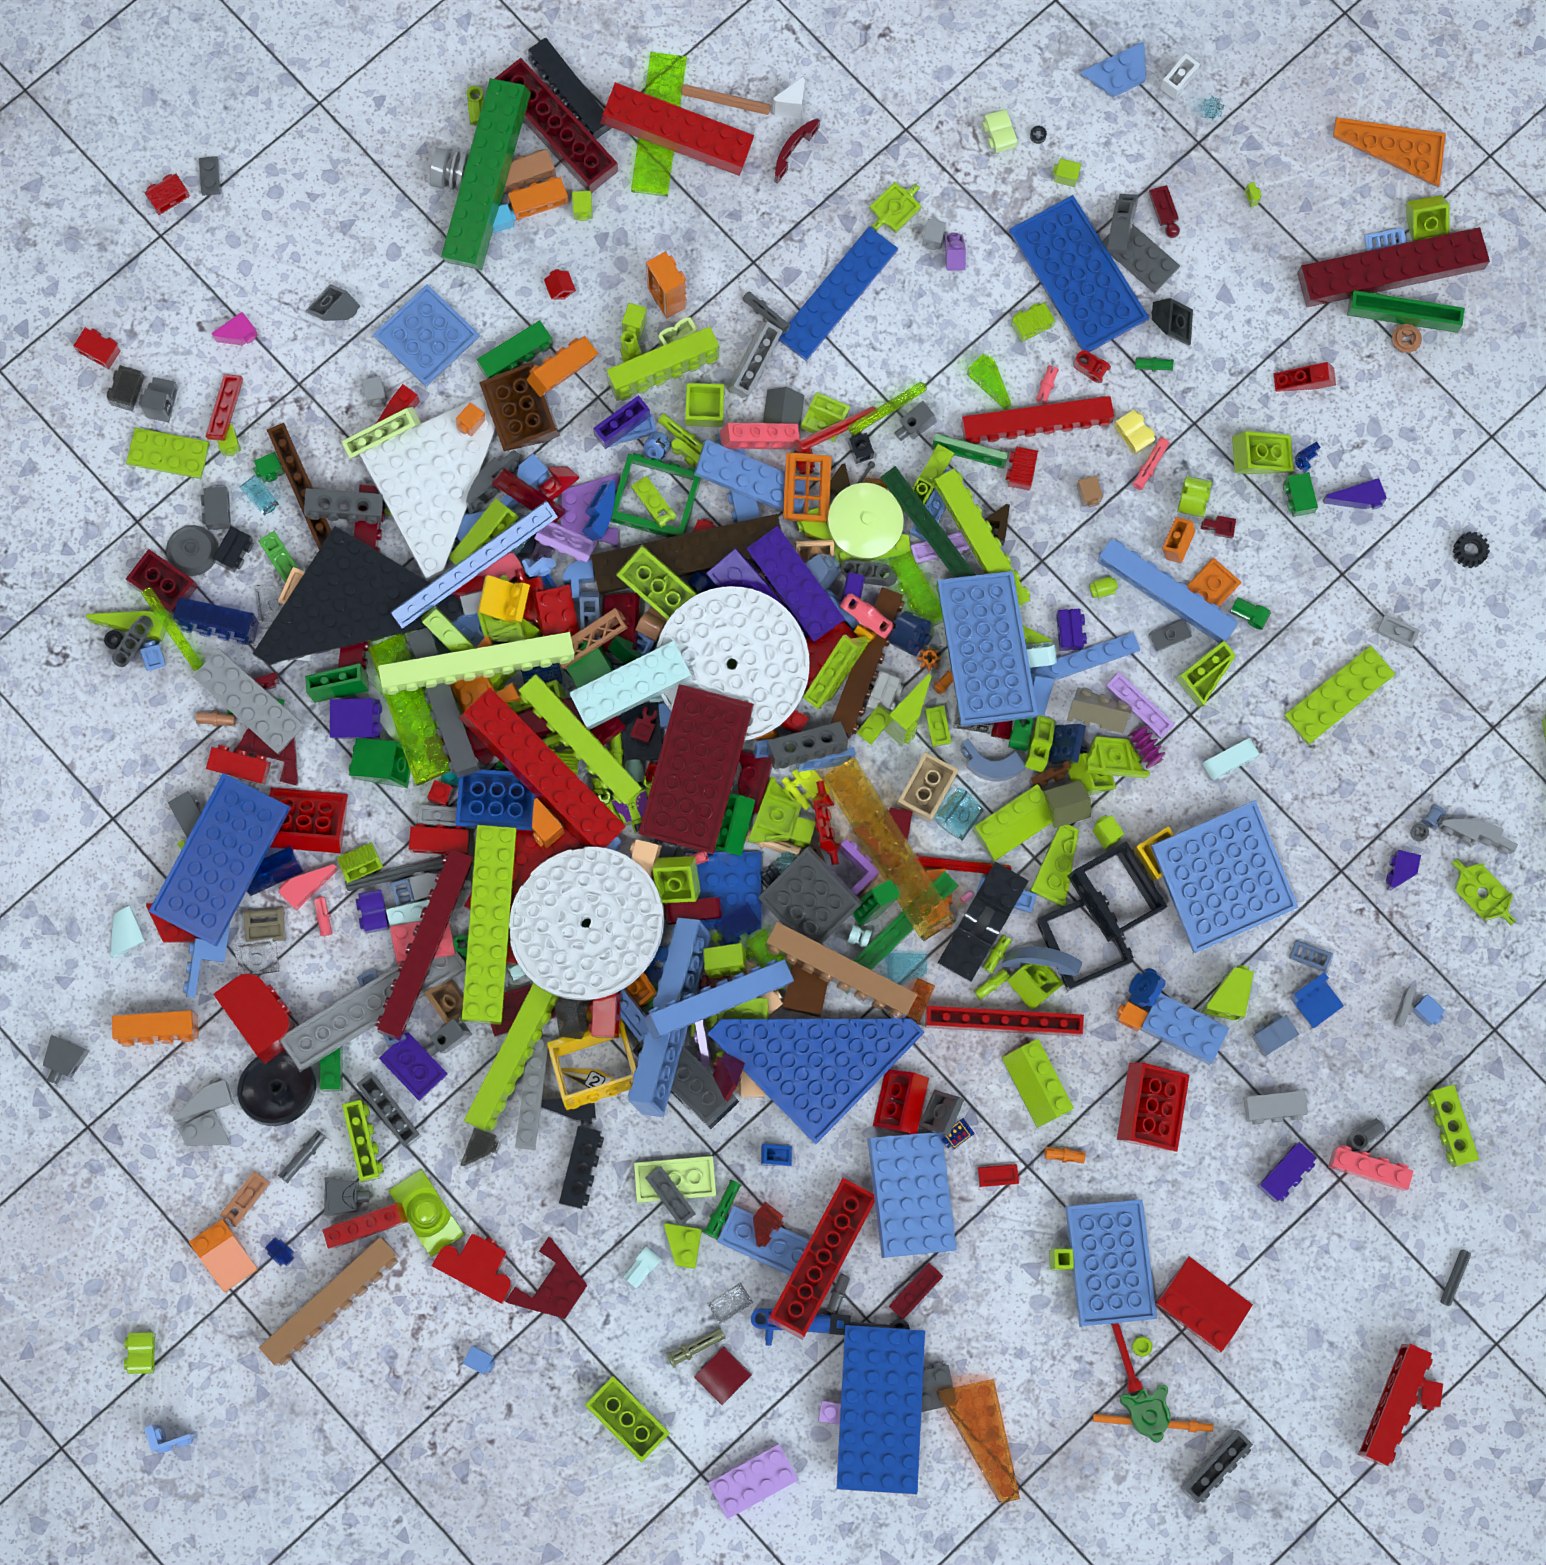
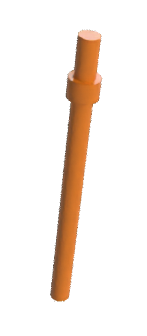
M1093 1414V1422L1132 1425L1130 1417ZM1170 1420L1168 1428L1183 1429L1197 1433V1431L1213 1432V1424L1198 1423L1197 1420H1189V1422Z

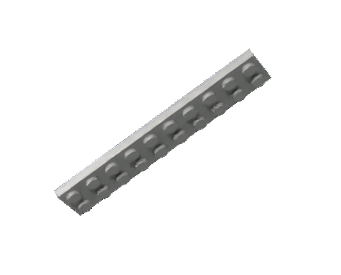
M455 948V955L434 958L418 999L425 996L424 993L427 990L444 984L465 971L466 964ZM399 965L292 1029L280 1040L281 1045L299 1072L376 1025L379 1015L383 1016L385 1011L383 1005L386 998H390L393 992L390 990L392 982L399 977Z

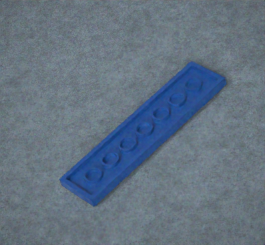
M868 227L789 322L791 325L790 329L785 334L782 333L778 340L807 361L892 259L898 248L871 227Z

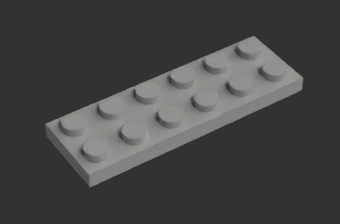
M219 648L193 676L196 681L277 754H280L305 726Z

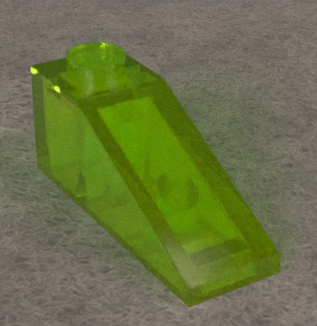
M983 353L968 368L966 375L1004 410H1010L1011 401L996 362L991 356H986Z

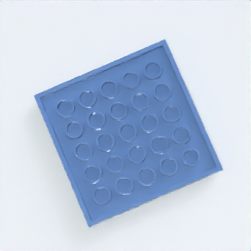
M1256 800L1150 845L1193 953H1197L1298 908Z

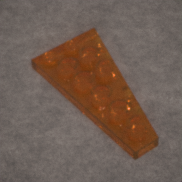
M994 1379L936 1391L997 1501L1005 1503L1020 1499Z

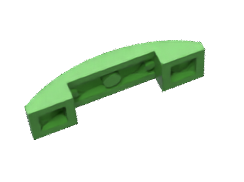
M273 531L258 540V542L286 584L292 568H299L276 532Z

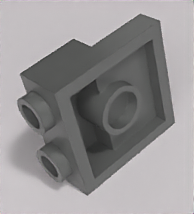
M934 1089L919 1126L930 1132L949 1136L964 1099Z
M939 1362L932 1364L930 1369L925 1370L923 1368L921 1412L956 1405L949 1365Z

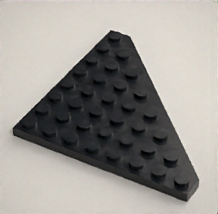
M334 526L252 654L265 663L272 665L285 660H294L311 654H320L337 648L350 647L367 641H376L385 637L397 636L427 628L421 620L425 613L402 629L390 612L429 585L430 582ZM452 595L447 596L435 605L452 623L457 622L463 612L461 601Z

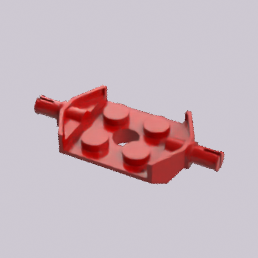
M824 781L816 782L818 793L811 799L813 802L812 809L815 810L816 815L815 825L820 836L818 842L820 843V848L827 851V854H830L831 865H838L840 863L837 853L842 843H835L833 840L835 839V832L830 824L832 815L827 808L834 806V802L825 790Z

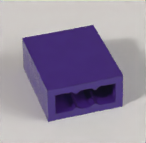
M330 699V738H380V733L382 732V724L380 722L382 705L380 699Z

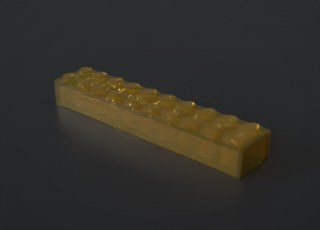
M853 757L823 776V781L885 882L891 879L898 886L900 897L897 899V902L918 936L923 941H926L957 921L859 761Z

